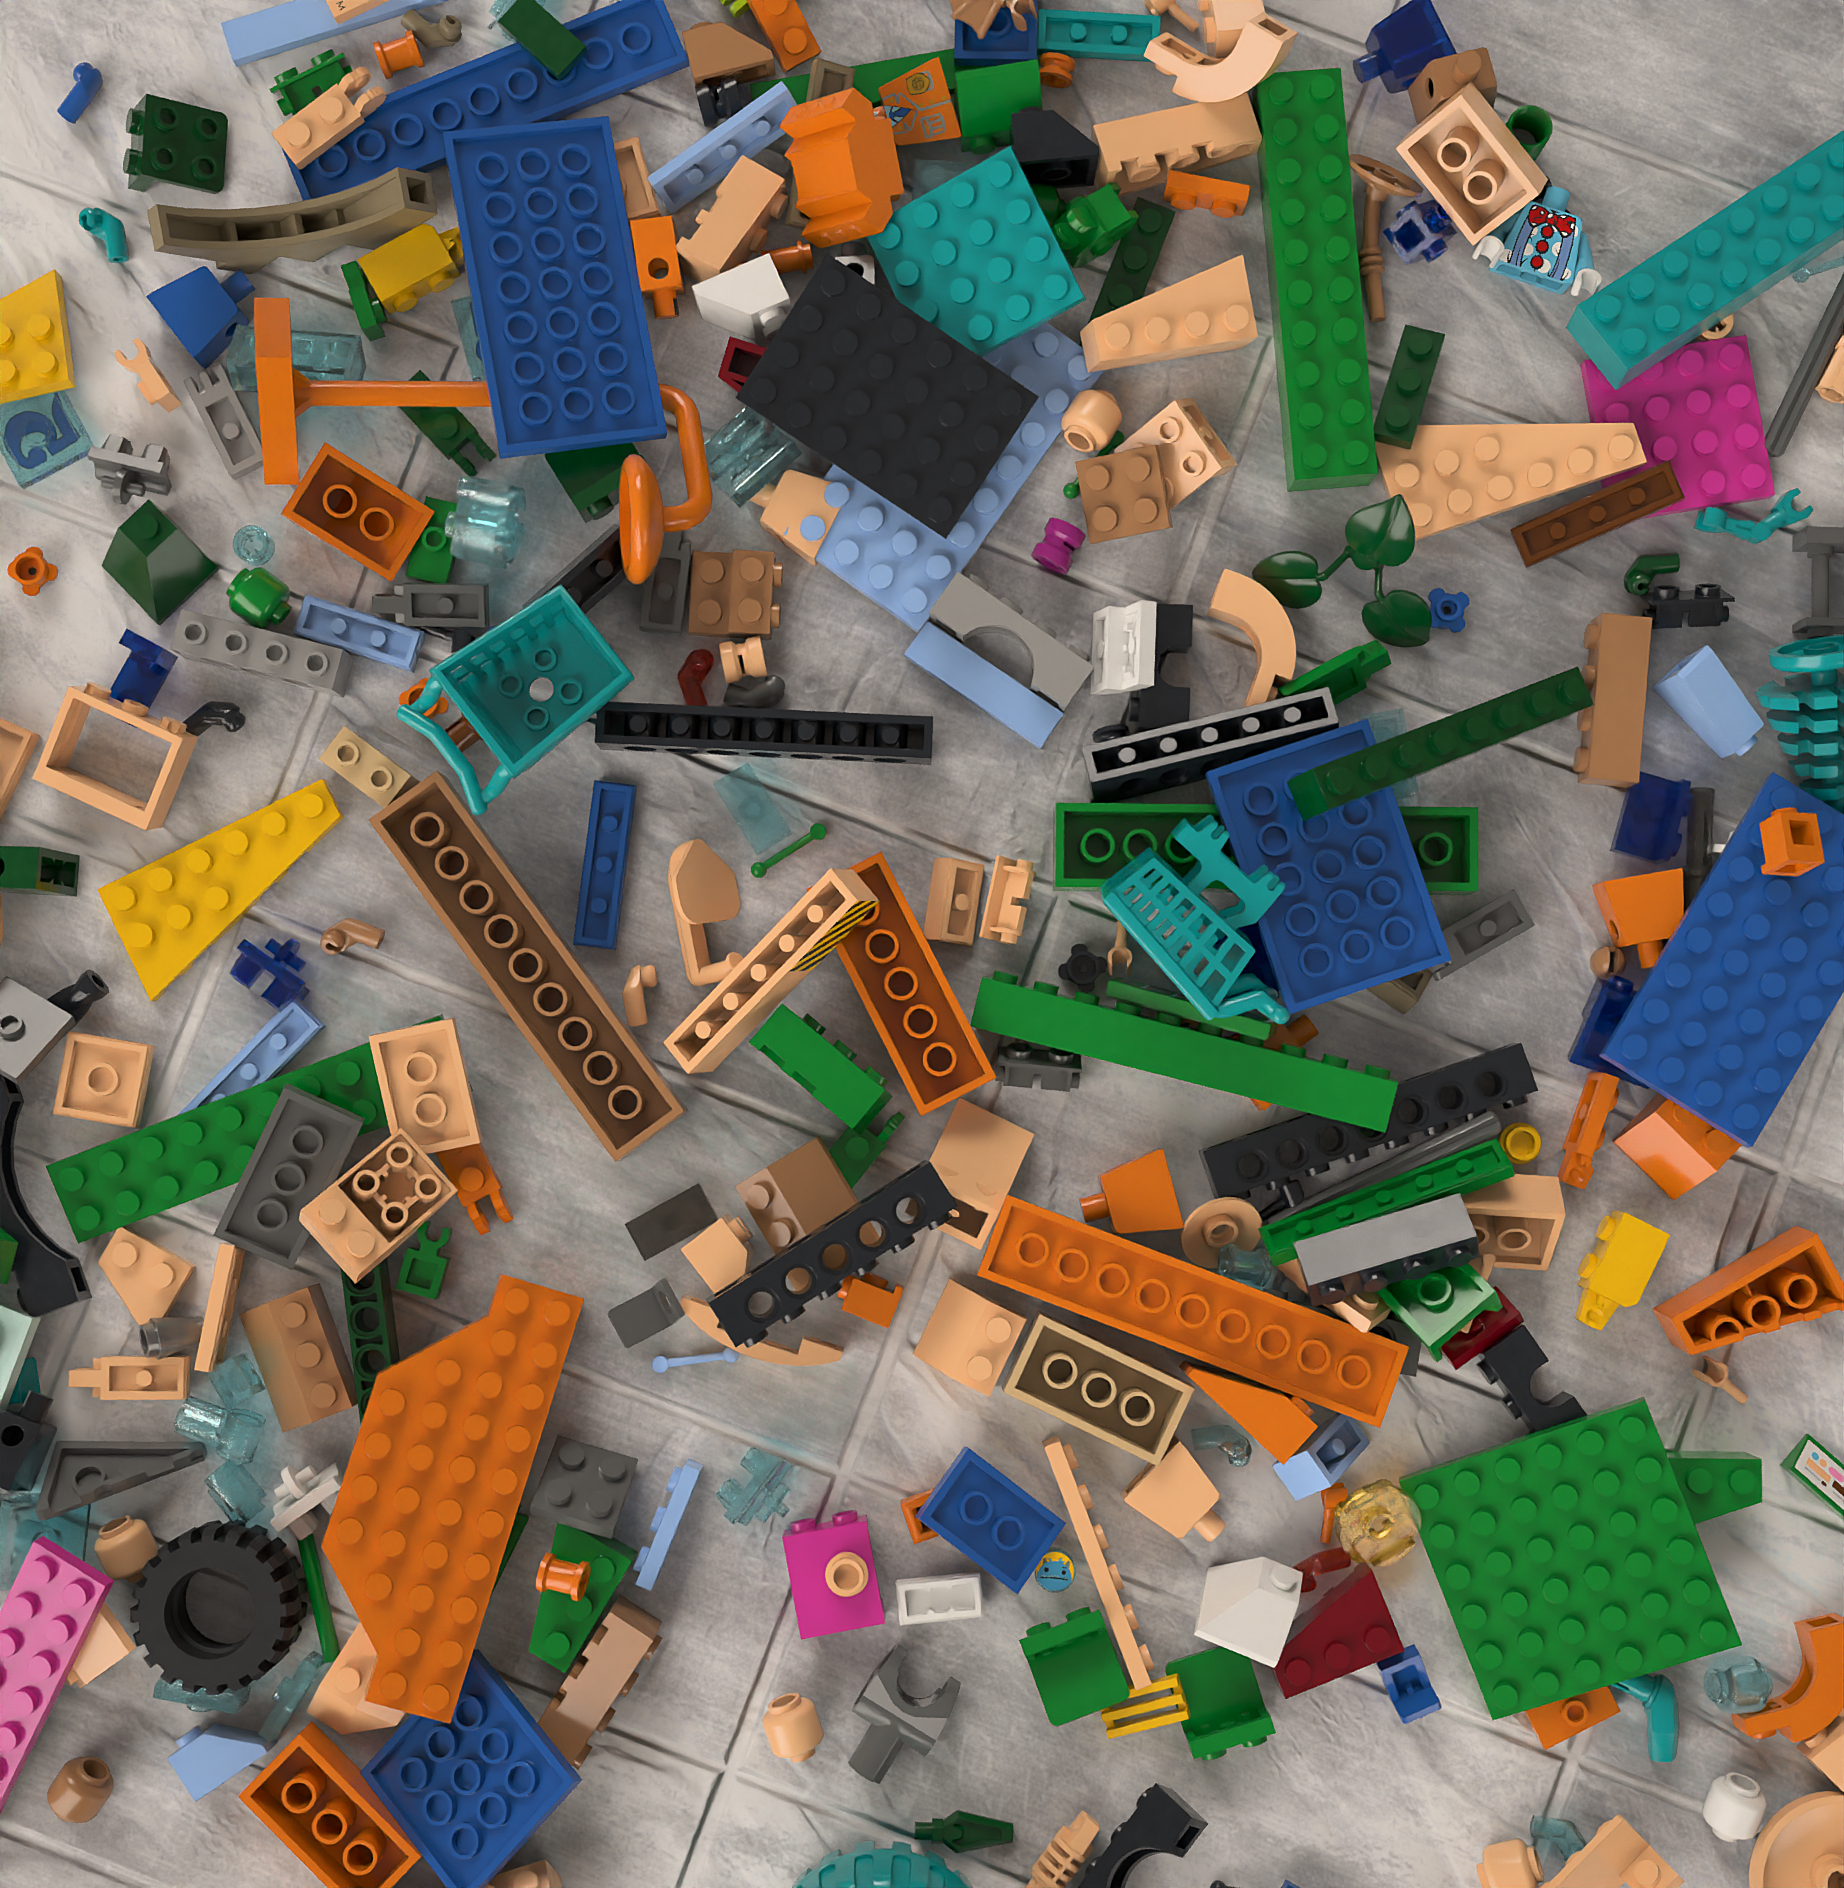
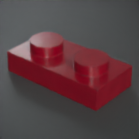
M1494 1286L1493 1289L1496 1291L1503 1308L1498 1312L1483 1310L1473 1319L1468 1334L1458 1331L1441 1346L1442 1355L1455 1370L1524 1322L1521 1313L1497 1286Z

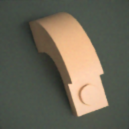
M1262 12L1247 21L1237 45L1227 57L1205 55L1168 32L1149 42L1144 57L1153 61L1155 68L1160 72L1170 76H1178L1171 92L1194 101L1220 102L1243 94L1272 75L1285 60L1298 33Z
M1224 569L1218 580L1206 615L1239 628L1247 635L1255 649L1256 671L1243 708L1273 701L1276 698L1278 688L1272 686V683L1283 686L1292 680L1294 673L1296 643L1292 625L1281 604L1266 588L1249 577Z

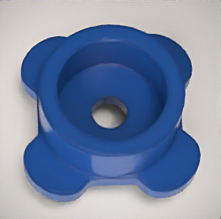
M1442 588L1433 589L1428 595V599L1431 602L1429 605L1432 614L1431 628L1450 629L1453 633L1460 632L1466 624L1463 615L1465 608L1469 605L1468 596L1463 592L1450 594L1445 593ZM1444 607L1450 608L1451 611L1449 614L1444 613Z

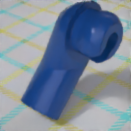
M87 62L78 64L73 70V78L77 83L57 109V112L64 119L73 124L76 123L103 84L101 72Z

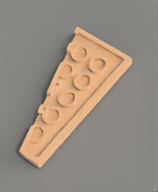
M1634 423L1418 425L1411 450L1375 441L1377 464L1388 497L1390 499L1398 494L1403 496L1413 519L1415 541L1644 466L1647 462Z

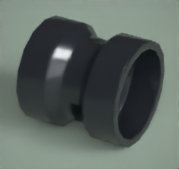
M734 76L723 78L719 84L713 86L708 83L695 85L705 127L717 124L721 118H731L743 109Z

